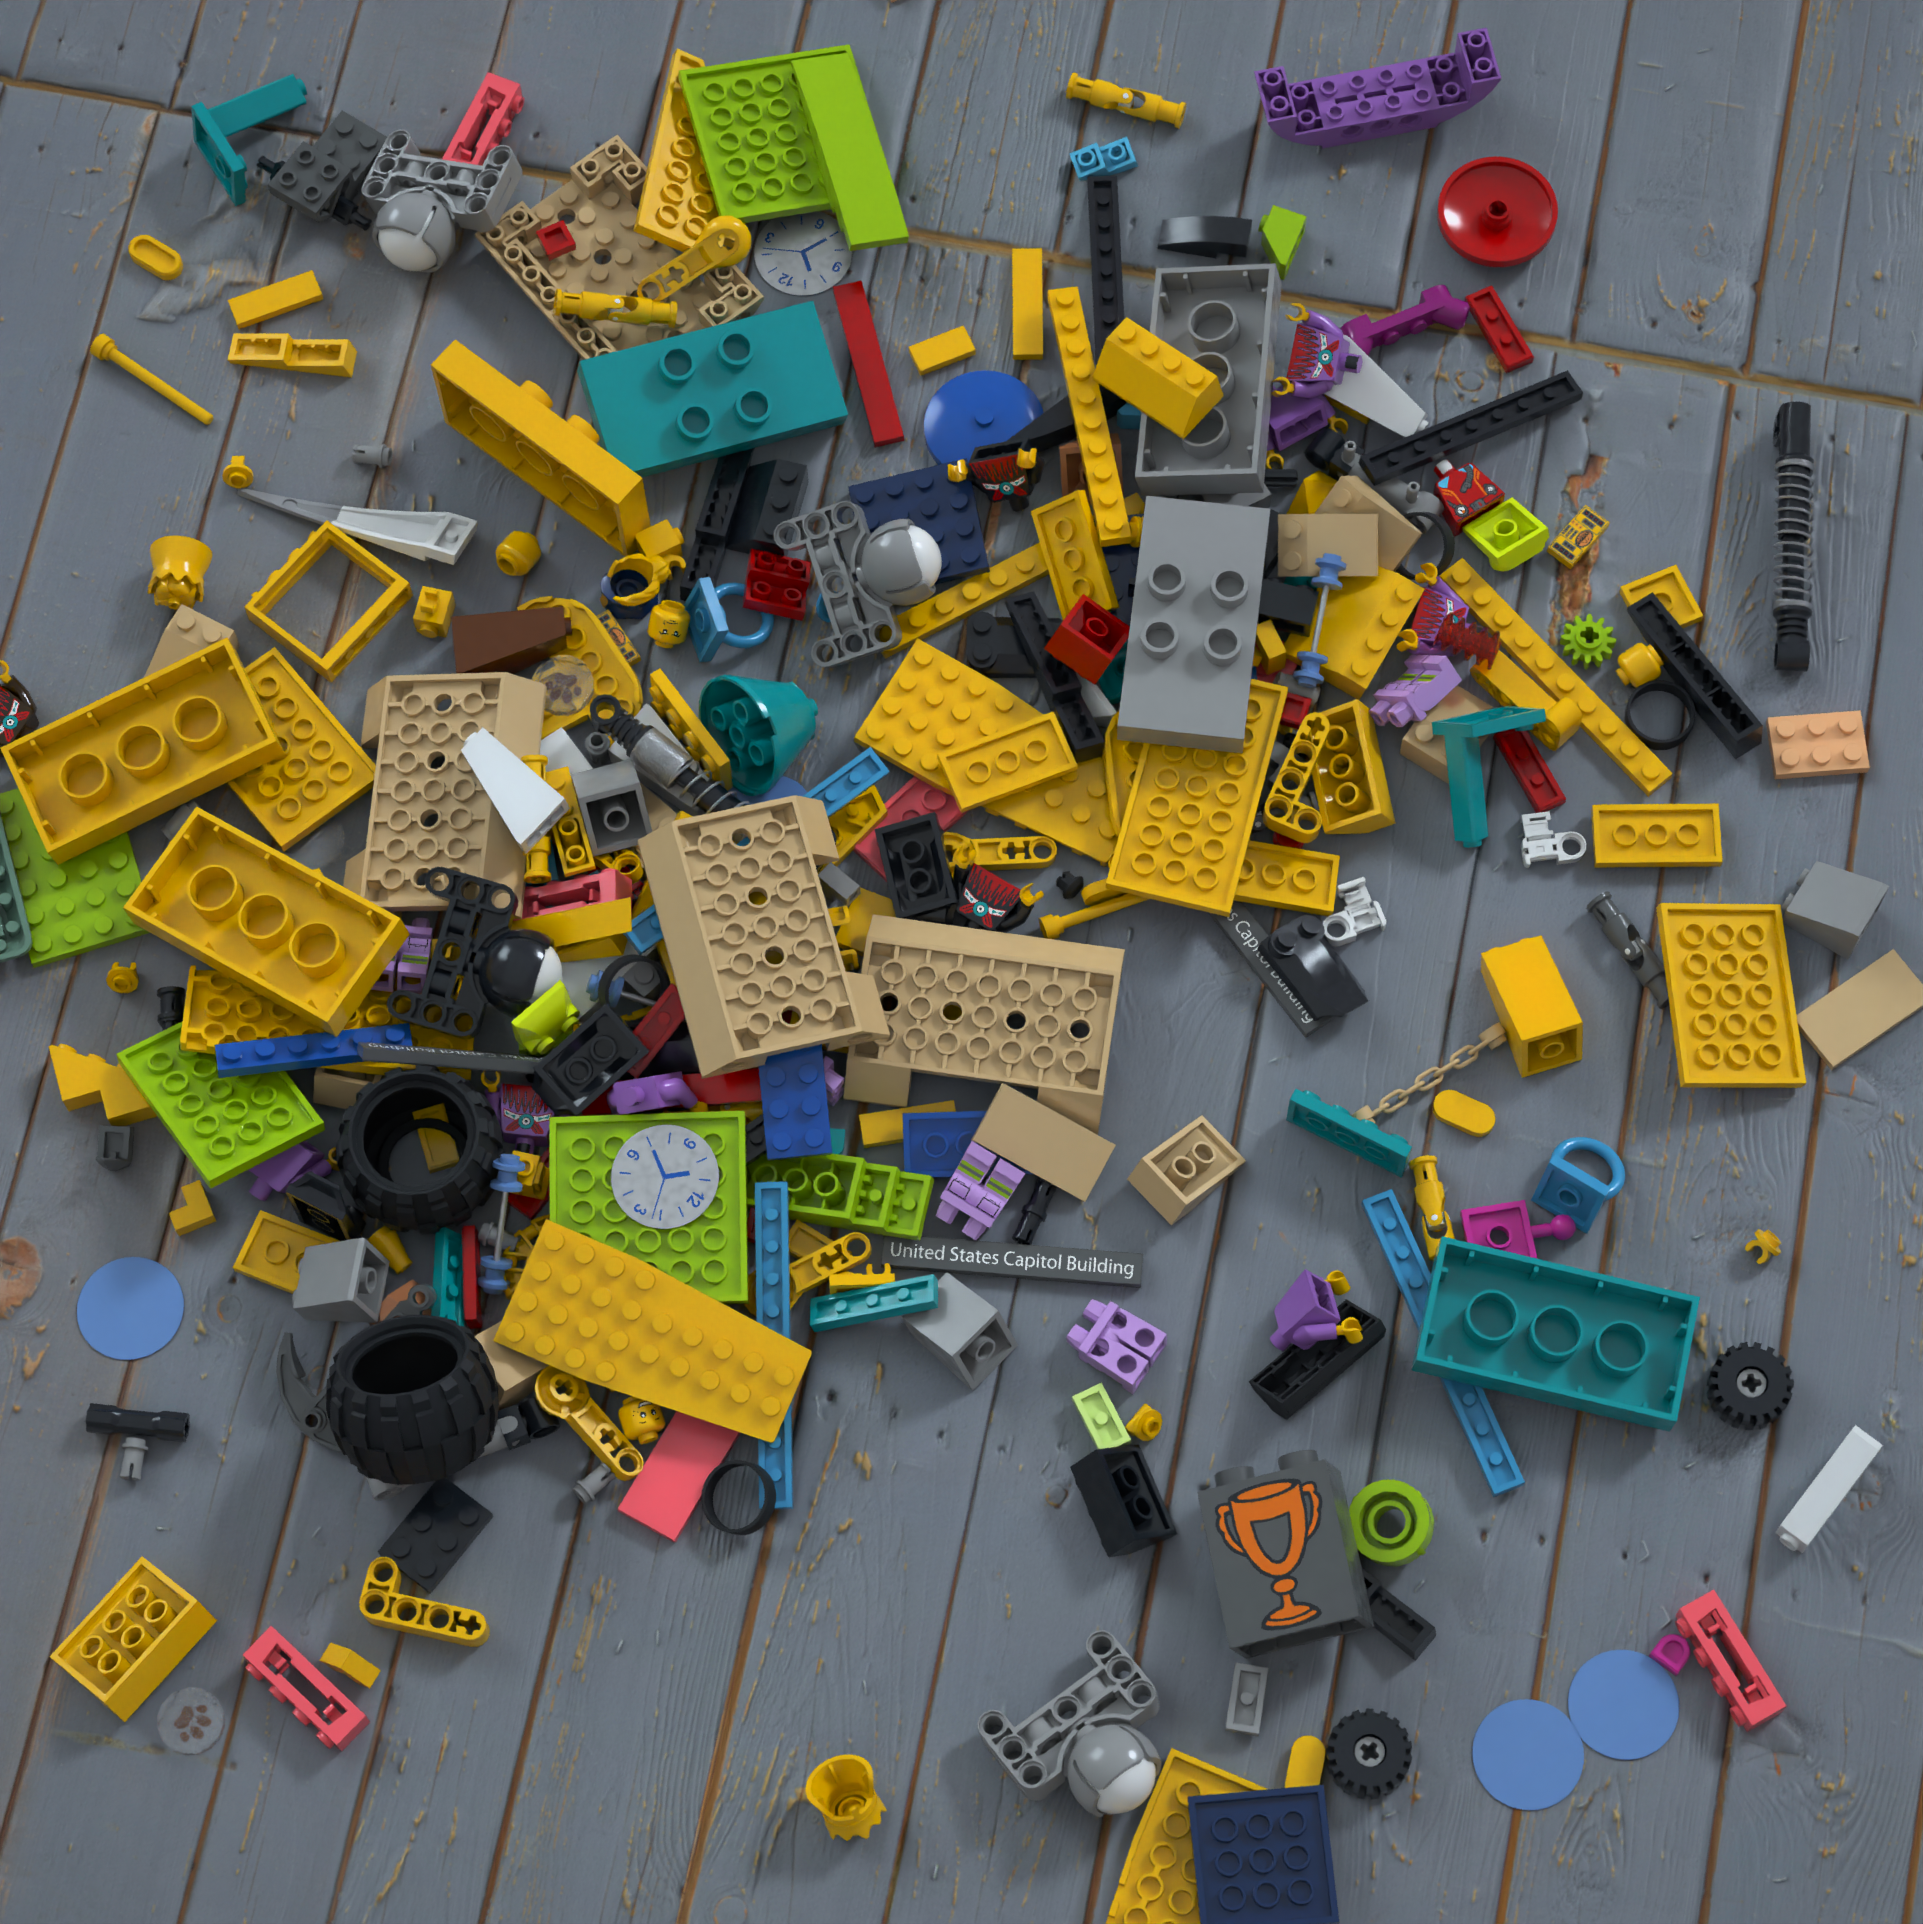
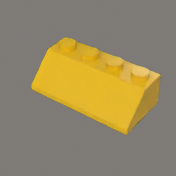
M1127 317L1106 338L1092 376L1094 381L1182 439L1196 427L1224 396L1218 377Z
M1358 699L1319 712L1325 715L1330 723L1325 745L1312 771L1325 834L1370 833L1396 824L1374 720L1369 713L1370 709ZM1313 727L1309 733L1308 740L1310 742H1313L1316 732L1319 731L1317 727Z

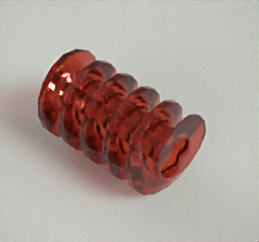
M1450 612L1443 619L1432 647L1438 641H1441V651L1445 652L1452 645L1453 656H1457L1464 650V660L1469 661L1473 655H1476V665L1480 666L1487 659L1488 670H1491L1502 642H1500L1499 631L1488 637L1487 626H1484L1478 633L1476 622L1473 621L1465 628V618L1461 617L1456 623H1453V613Z

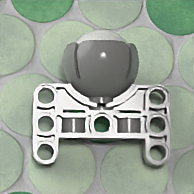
M393 131L386 138L361 188L362 194L371 210L377 215L372 230L375 245L392 264L401 269L425 273L437 271L445 265L453 253L456 244V228L454 223L458 222L460 228L477 230L479 232L491 231L498 224L523 173L512 149L506 145H499L493 148L481 166L423 157L408 131Z
M842 501L778 524L774 530V540L779 547L790 551H799L807 548L835 634L821 639L813 645L811 657L818 666L836 668L896 647L901 642L902 630L895 609L892 607L893 604L905 606L917 604L930 598L936 591L934 584L939 577L942 566L939 547L933 537L923 529L916 527L911 519L889 521L879 526L870 534L862 508L854 503ZM852 508L854 519L851 523L844 524L842 514L846 509ZM819 518H823L826 525L825 530L820 534H815L813 530L814 522ZM790 528H794L797 533L796 540L792 544H787L784 538L785 533ZM842 546H843V549H844V552H845V555H846V558H847V562H846V559H845V556H844V553H843V550H842ZM841 577L844 580V588L841 592L834 593L832 582L835 578ZM884 626H889L892 630V636L887 642H882L879 637L880 630ZM855 636H860L863 640V646L858 652L852 651L850 645L851 640ZM830 645L834 650V657L831 661L825 662L822 658V651L826 646Z
M1099 1630L1093 1632L1086 1641L1089 1659L1094 1667L1092 1671L1016 1727L1011 1724L1002 1712L997 1710L984 1712L979 1717L977 1725L985 1747L1026 1798L1040 1801L1066 1782V1778H1068L1070 1790L1076 1801L1088 1813L1097 1817H1103L1104 1814H1120L1137 1808L1148 1798L1152 1791L1155 1777L1158 1776L1161 1769L1160 1756L1153 1743L1136 1729L1156 1716L1160 1709V1702L1153 1683L1116 1638L1108 1631ZM1102 1647L1110 1648L1104 1655L1096 1654V1651ZM1122 1671L1130 1672L1127 1678H1115ZM1141 1696L1150 1697L1148 1702L1144 1704L1135 1702ZM1068 1711L1076 1712L1073 1718H1061ZM995 1726L1002 1727V1730L995 1735L987 1734ZM1013 1751L1022 1752L1017 1759H1007L1008 1755ZM1033 1776L1042 1777L1037 1784H1027V1781Z

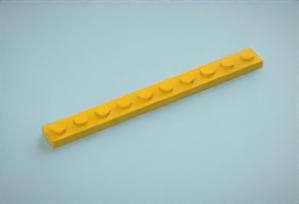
M1078 286L1048 290V303L1100 547L1131 543L1132 536L1099 383L1094 381L1092 377L1095 365Z
M1137 492L1124 498L1127 515L1144 514L1145 503ZM1040 542L990 567V572L975 575L897 615L902 630V639L896 647L881 652L886 659L912 646L917 638L923 640L1049 575ZM884 626L880 630L879 637L882 642L889 641L892 636V630L889 626Z
M1463 558L1439 575L1464 601V604L1469 606V613L1556 702L1563 697H1567L1579 707L1582 713L1580 727L1648 797L1671 779L1673 773Z

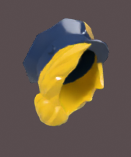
M640 553L627 555L620 560H615L609 572L602 577L600 583V601L603 608L609 609L616 619H642L655 605H658L660 584L664 583L669 576V564L659 555L646 557Z

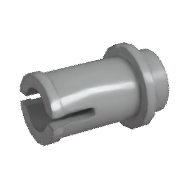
M355 444L353 450L357 451V453L352 452V461L355 464H373L384 469L385 466H390L392 463V448H387L385 444H381L380 447Z
M600 732L589 734L585 741V747L590 753L592 762L598 764V759H600L601 764L607 763L610 759L608 752L610 740L608 736Z
M485 1222L478 1235V1240L482 1242L483 1246L487 1247L489 1244L495 1247L498 1228L496 1223L491 1222L489 1224ZM504 1230L501 1250H505L510 1246L509 1252H515V1247L518 1241L520 1242L521 1236L514 1237L515 1234Z
M126 1438V1443L122 1444V1448L125 1450L119 1477L128 1480L130 1467L133 1466L132 1480L140 1481L144 1452L148 1451L146 1440Z
M601 1462L582 1481L577 1480L575 1482L576 1486L572 1490L584 1504L588 1501L593 1502L595 1500L594 1496L616 1477L613 1472L609 1473L611 1469Z

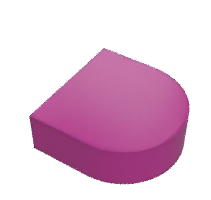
M1669 1634L1658 1642L1649 1657L1677 1676L1690 1657V1646L1683 1637Z

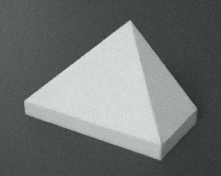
M1076 672L1082 685L1081 695L1096 725L1108 727L1112 717L1117 713L1097 684L1094 685Z

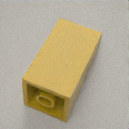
M1542 936L1524 938L1516 943L1503 947H1494L1481 953V973L1500 1023L1507 1032L1505 1036L1521 1077H1527L1582 1060L1583 1021Z

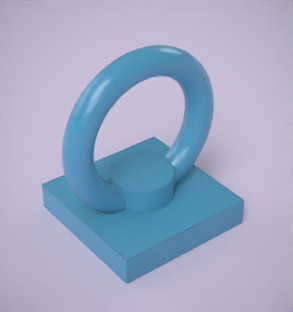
M710 577L697 580L684 606L685 610L690 614L688 631L700 663L711 661L722 642L737 648H751L760 645L770 636L774 626V615L760 612L762 624L756 633L748 636H739L729 632L725 611L722 605H720L719 600L728 595L744 597L745 584L725 583L714 588Z
M1574 1137L1564 1140L1553 1150L1550 1162L1531 1201L1556 1216L1560 1214L1570 1216L1574 1220L1576 1228L1587 1234L1604 1201L1615 1197L1621 1191L1625 1182L1624 1165L1616 1152L1601 1141L1587 1137ZM1574 1150H1587L1598 1154L1609 1164L1612 1170L1610 1184L1602 1183L1565 1161L1564 1157Z

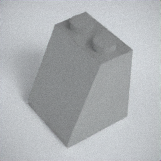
M631 759L571 774L593 857L638 845V839L652 832L641 784Z
M1816 861L1811 870L1805 868L1796 883L1800 888L1796 895L1789 893L1781 907V910L1785 911L1783 924L1848 960L1879 910L1889 886L1882 882Z
M365 1238L305 1247L304 1256L300 1260L298 1267L300 1275L298 1286L292 1296L293 1309L305 1320L378 1323L390 1261Z
M948 1272L938 1281V1308L905 1314L901 1317L912 1336L972 1391L1018 1346L1000 1312Z

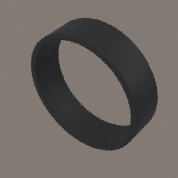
M1412 512L1403 515L1407 520L1416 516L1426 517L1439 528L1444 541L1443 556L1436 567L1438 570L1437 576H1439L1448 568L1454 555L1455 542L1449 525L1441 517L1430 512ZM1400 564L1395 572L1407 579L1415 580V575L1408 572Z
M1665 680L1649 681L1640 685L1631 694L1624 715L1625 725L1649 749H1672L1684 742L1691 732L1695 720L1694 702L1685 689L1673 682ZM1647 692H1668L1679 698L1686 706L1689 713V726L1683 733L1671 739L1660 740L1648 737L1634 725L1630 715L1631 704L1636 698Z
M634 954L622 956L613 961L602 974L598 987L601 1007L605 1003L610 1006V984L616 973L630 963L648 962L655 968L661 983L659 998L671 984L668 974L661 965L645 956ZM645 1016L636 1020L624 1021L629 1027L636 1028Z
M730 1460L717 1466L707 1477L701 1495L702 1508L706 1518L715 1528L735 1535L751 1534L762 1528L774 1511L776 1504L775 1485L770 1475L762 1467L743 1460ZM749 1466L757 1472L763 1482L765 1491L764 1504L761 1512L752 1523L740 1529H729L719 1521L713 1507L714 1490L718 1481L726 1472L735 1467Z

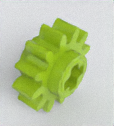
M1591 614L1587 615L1584 622L1579 616H1575L1573 625L1565 624L1563 630L1565 634L1561 635L1560 644L1565 646L1562 655H1573L1571 662L1573 666L1579 660L1583 661V667L1586 670L1592 661L1597 667H1601L1603 658L1610 660L1612 656L1611 649L1616 644V639L1611 637L1614 628H1603V617L1597 622H1593Z

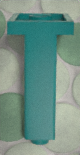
M294 74L210 109H207L203 102L191 106L194 142L235 206L246 202L245 189L248 188V183L245 178V172L247 171V166L243 157L240 154H235L226 137L307 104L304 97L307 95L305 84L300 78L296 79Z
M1501 706L1432 722L1433 734L1444 735L1454 838L1455 841H1463V847L1481 846L1482 839L1488 837L1479 736L1514 728L1515 731L1534 729V724L1546 721L1545 709Z

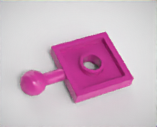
M1525 1200L1464 1209L1460 1212L1466 1242L1532 1258H1537L1534 1238L1553 1235L1558 1240H1567L1574 1235L1576 1230L1574 1220L1565 1214L1555 1216L1551 1223L1530 1226ZM1495 1230H1501L1506 1233L1508 1241L1505 1244L1497 1245L1491 1241L1490 1233Z

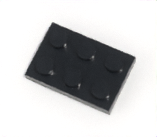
M446 1477L438 1479L378 1550V1553L382 1557L392 1559L402 1573L431 1594L494 1516L489 1510Z

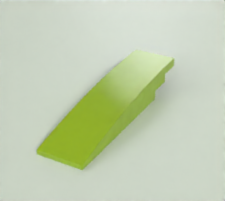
M849 53L791 60V67L832 213H836L841 232L845 233L849 251L908 243L909 234L892 177Z
M766 1153L746 1167L747 1211L750 1212L751 1207L755 1208V1182L787 1181L790 1220L798 1219L801 1222L920 1241L934 1179L930 1175L901 1172L895 1166L867 1163L864 1158L829 1154L768 1161Z

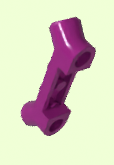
M1437 285L1421 292L1419 305L1371 323L1368 315L1364 314L1348 321L1340 329L1343 335L1351 338L1369 356L1371 349L1383 344L1391 345L1398 341L1400 337L1410 333L1418 334L1435 323L1459 330L1465 325L1470 307L1468 302L1453 298L1446 285Z

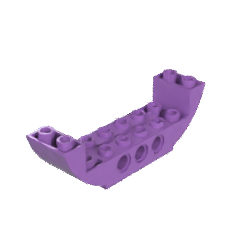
M1487 28L1458 33L1454 53L1288 84L1284 66L1254 71L1267 123L1273 132L1289 141L1305 145L1322 146V149L1437 127L1439 123L1463 113L1483 100L1501 80Z

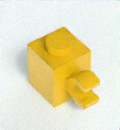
M668 519L635 535L637 550L640 554L646 557L659 555L669 564L668 580L673 579L670 570L673 566H679L684 573L686 562L682 558L681 545L685 542L678 527L672 528Z
M422 586L413 616L417 632L429 638H436L437 636L447 637L451 617L456 606L451 591Z

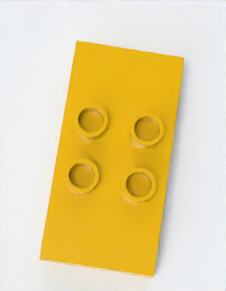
M455 339L431 364L445 423L624 557L633 555L637 550L635 535L651 527L643 478L597 445L600 441L599 435L583 418L578 415H572L565 421L550 410L553 407V402L548 394L537 384L526 380L519 387Z
M228 637L0 748L46 851L57 865L285 754L238 653Z
M197 806L123 907L132 922L335 1037H338L410 935L402 919Z

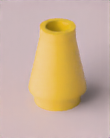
M384 1226L369 1237L368 1241L390 1261L389 1266L397 1275L413 1264L396 1230H391Z

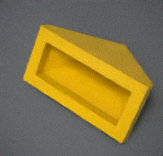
M1319 470L1304 478L1286 514H1314L1337 481Z

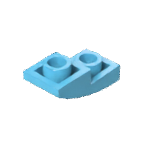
M1127 136L1100 148L1096 142L1070 153L1079 181L1087 180L1089 176L1118 174L1138 166Z

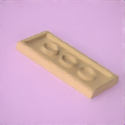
M1892 949L1797 1014L1798 1029L1827 1066L1833 1070L1922 1009L1923 984L1897 952Z
M1004 1083L999 1087L971 1139L1084 1202L1087 1200L1116 1146Z

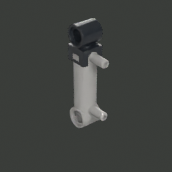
M1323 428L1304 451L1305 457L1313 466L1323 471L1329 469L1328 475L1336 481L1341 476L1360 477L1402 515L1412 512H1430L1440 516L1445 510L1444 505L1436 496L1426 491L1419 492L1420 486L1417 482L1407 484L1395 477L1373 486L1359 465L1360 456L1365 454V450L1357 446L1353 441L1347 439L1345 442L1337 432L1330 428ZM1416 516L1408 520L1423 534H1426L1434 524L1433 521L1423 516Z

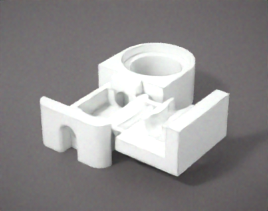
M1550 811L1523 814L1520 817L1525 837L1520 845L1525 868H1529L1531 862L1556 859L1557 865L1577 862L1586 851V841L1577 832H1563L1553 835V830L1548 829L1547 821L1551 820ZM1569 839L1575 840L1580 846V852L1576 855H1568L1563 850V842Z
M1365 877L1337 886L1339 899L1344 898L1347 906L1344 907V911L1328 916L1323 922L1324 937L1331 946L1337 947L1356 941L1357 934L1380 927L1382 932L1385 930L1386 919L1377 901L1372 903L1365 886ZM1334 923L1341 924L1345 929V934L1337 938L1332 937L1327 931L1328 926Z

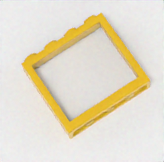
M326 520L316 532L312 530L308 540L300 549L296 548L291 552L287 562L280 570H275L271 573L267 583L259 592L256 591L251 595L252 599L244 608L252 623L332 683L413 597L410 583ZM333 546L388 589L321 659L265 615L313 564Z

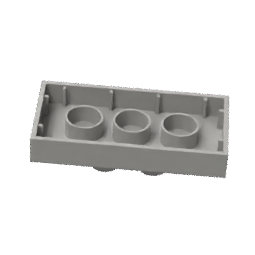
M1276 263L1156 268L1150 333L1218 377L1224 396L1184 439L1141 412L1135 479L1142 496L1263 493L1282 286Z
M1146 496L1117 725V740L1243 753L1269 529V508Z

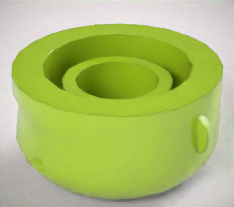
M1380 1480L1369 1484L1356 1496H1353L1349 1513L1357 1549L1366 1558L1376 1564L1389 1567L1408 1564L1419 1556L1426 1554L1425 1550L1431 1542L1434 1532V1517L1432 1509L1421 1492L1402 1481ZM1392 1509L1402 1511L1406 1519L1402 1533L1394 1538L1380 1536L1377 1530V1523L1380 1517Z

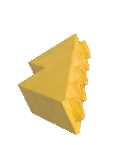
M59 1044L58 1047L54 1045L48 1046L61 1098L68 1111L103 1102L107 1119L111 1126H127L157 1117L120 1064H117V1067L107 1064L105 1059L95 1054H88V1056L78 1054L74 1048L66 1044Z

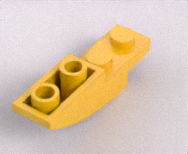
M568 766L546 772V782L565 798L570 808L552 827L565 877L596 869Z

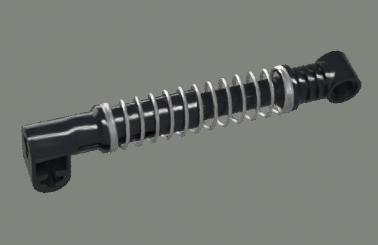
M1798 401L1787 402L1780 406L1773 428L1774 447H1780V455L1776 459L1775 471L1778 474L1774 477L1779 481V485L1774 488L1779 493V496L1774 499V502L1779 504L1778 508L1774 510V513L1778 515V520L1774 522V525L1778 527V531L1774 533V536L1781 540V542H1777L1773 546L1777 550H1782V553L1773 556L1774 560L1782 562L1781 565L1773 568L1775 572L1782 573V576L1773 579L1774 583L1782 585L1781 588L1773 590V594L1782 596V599L1773 602L1772 610L1773 616L1777 619L1778 631L1774 650V669L1807 672L1810 659L1807 623L1813 611V605L1810 603L1813 596L1809 593L1813 588V584L1809 581L1813 577V572L1809 570L1813 565V561L1809 557L1813 554V549L1810 545L1814 540L1809 534L1814 530V527L1810 524L1814 519V515L1810 512L1814 508V503L1810 501L1814 497V492L1811 490L1814 480L1810 477L1815 473L1814 459L1810 457L1811 405ZM1810 538V543L1804 544V541ZM1806 547L1810 549V554L1807 556L1804 555V548ZM1805 559H1808L1810 561V565L1808 567H1804ZM1804 571L1810 573L1809 578H1804ZM1804 582L1810 584V588L1806 591L1804 590ZM1805 593L1810 596L1808 601H1804Z

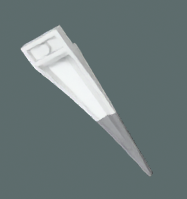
M238 488V495L321 525L327 520L343 533L423 561L432 558L454 565L477 531L476 520L450 512L392 511L348 507Z

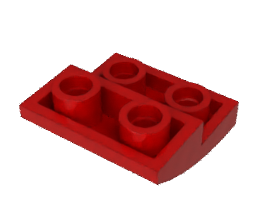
M751 549L745 579L743 608L802 621L806 612V591L810 583L811 562Z

